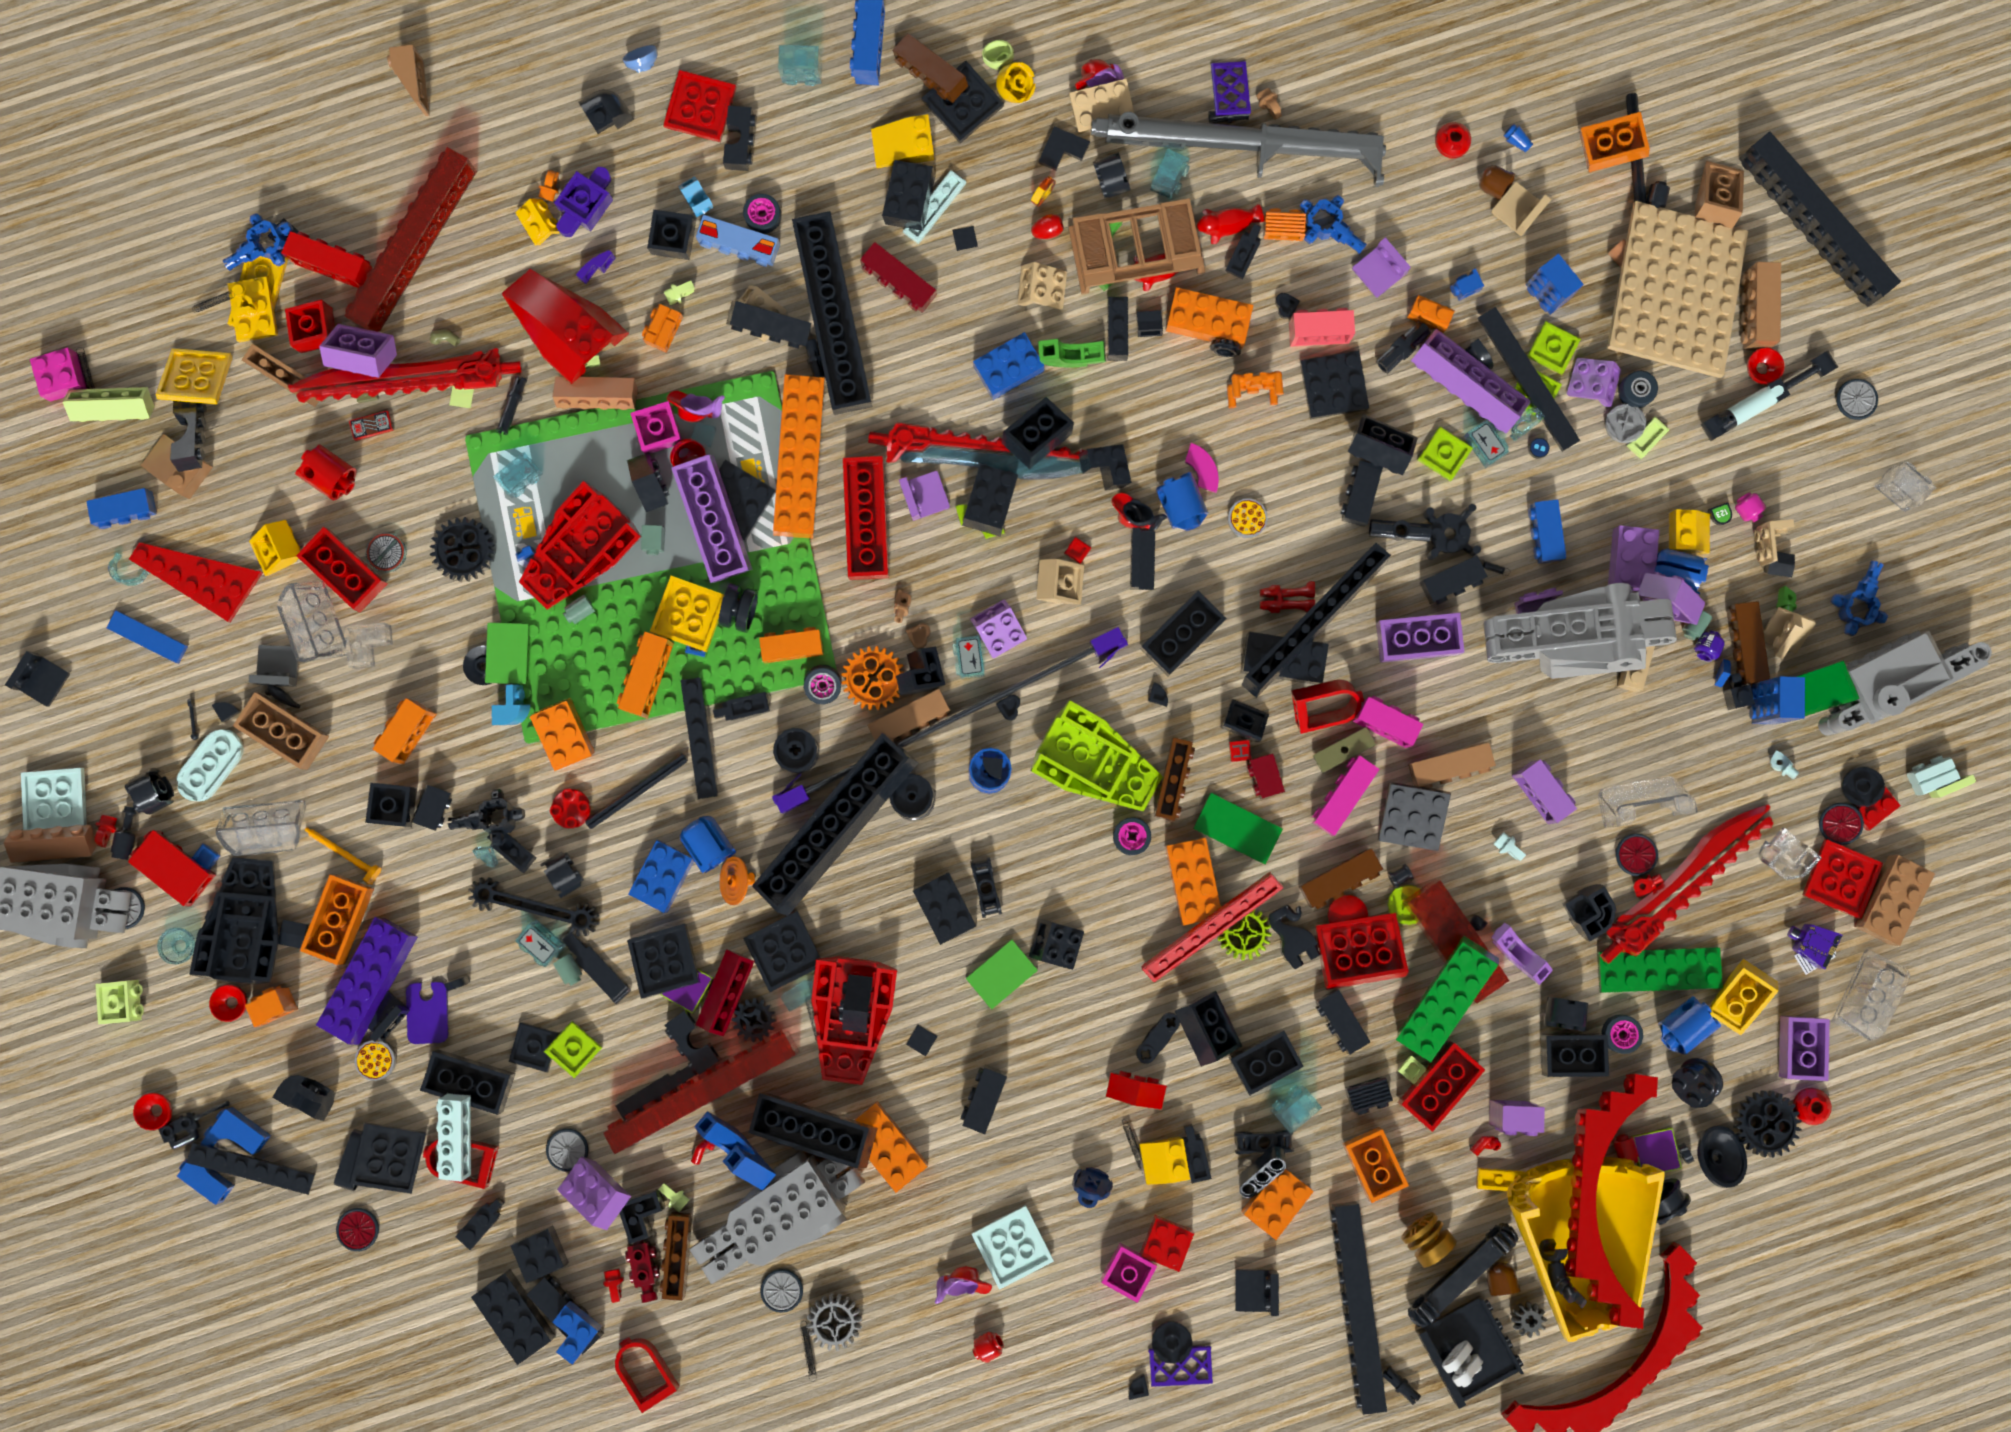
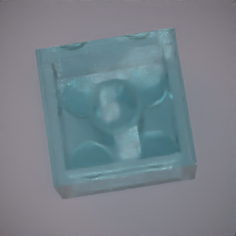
M779 45L778 69L782 83L787 85L805 83L808 86L821 84L822 58L819 46Z
M1302 1085L1292 1087L1287 1092L1289 1095L1283 1100L1279 1098L1272 1104L1273 1108L1270 1110L1290 1134L1322 1109L1307 1088Z

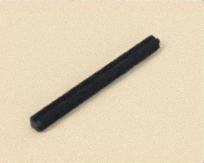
M1629 93L1626 96L1627 115L1639 112L1637 93ZM1642 158L1631 161L1634 202L1646 203Z
M683 753L675 756L586 819V825L593 829L687 763L688 759Z

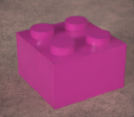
M67 347L30 359L40 397L51 402L64 398L68 390L88 389L84 381L85 378H83L84 373L82 374L77 352Z
M669 401L630 413L644 454L648 452L651 454L674 447L679 441L683 440L673 407Z
M1119 1243L1100 1278L1101 1283L1138 1303L1157 1268V1264L1141 1257L1140 1253L1128 1246Z

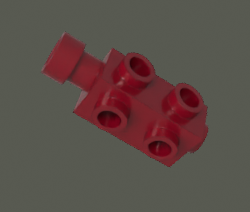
M643 1239L628 1246L627 1251H625L627 1263H630L631 1271H629L630 1282L634 1283L635 1288L641 1287V1301L646 1303L658 1299L657 1291H654L653 1284L658 1282L657 1278L660 1277V1269L658 1265L655 1266L653 1257H656L655 1246L651 1245L650 1241L645 1242ZM636 1252H641V1259L636 1257ZM640 1272L646 1274L645 1279H641Z

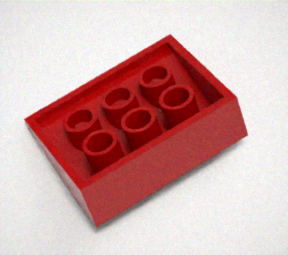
M1396 913L1316 926L1321 968L1326 990L1406 977L1409 970Z

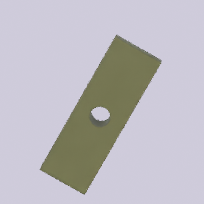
M1365 727L1314 754L1313 758L1321 772L1324 773L1372 748L1376 744ZM1342 747L1347 749L1346 754L1341 752Z

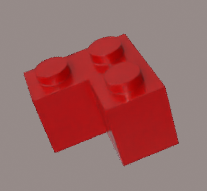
M1120 1070L1119 1074H1110L1106 1097L1134 1106L1162 1110L1167 1085L1160 1084V1079L1148 1077L1146 1080V1077L1139 1075L1131 1077L1132 1073Z

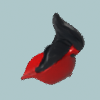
M1118 493L1111 499L1112 505L1118 511V521L1127 528L1145 527L1153 531L1159 528L1163 520L1167 519L1165 514L1154 516L1149 506L1141 503L1138 499L1130 497L1128 494Z

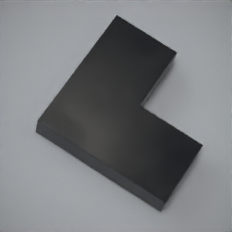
M1054 126L1038 163L1057 171L1064 154L1082 161L1090 141Z

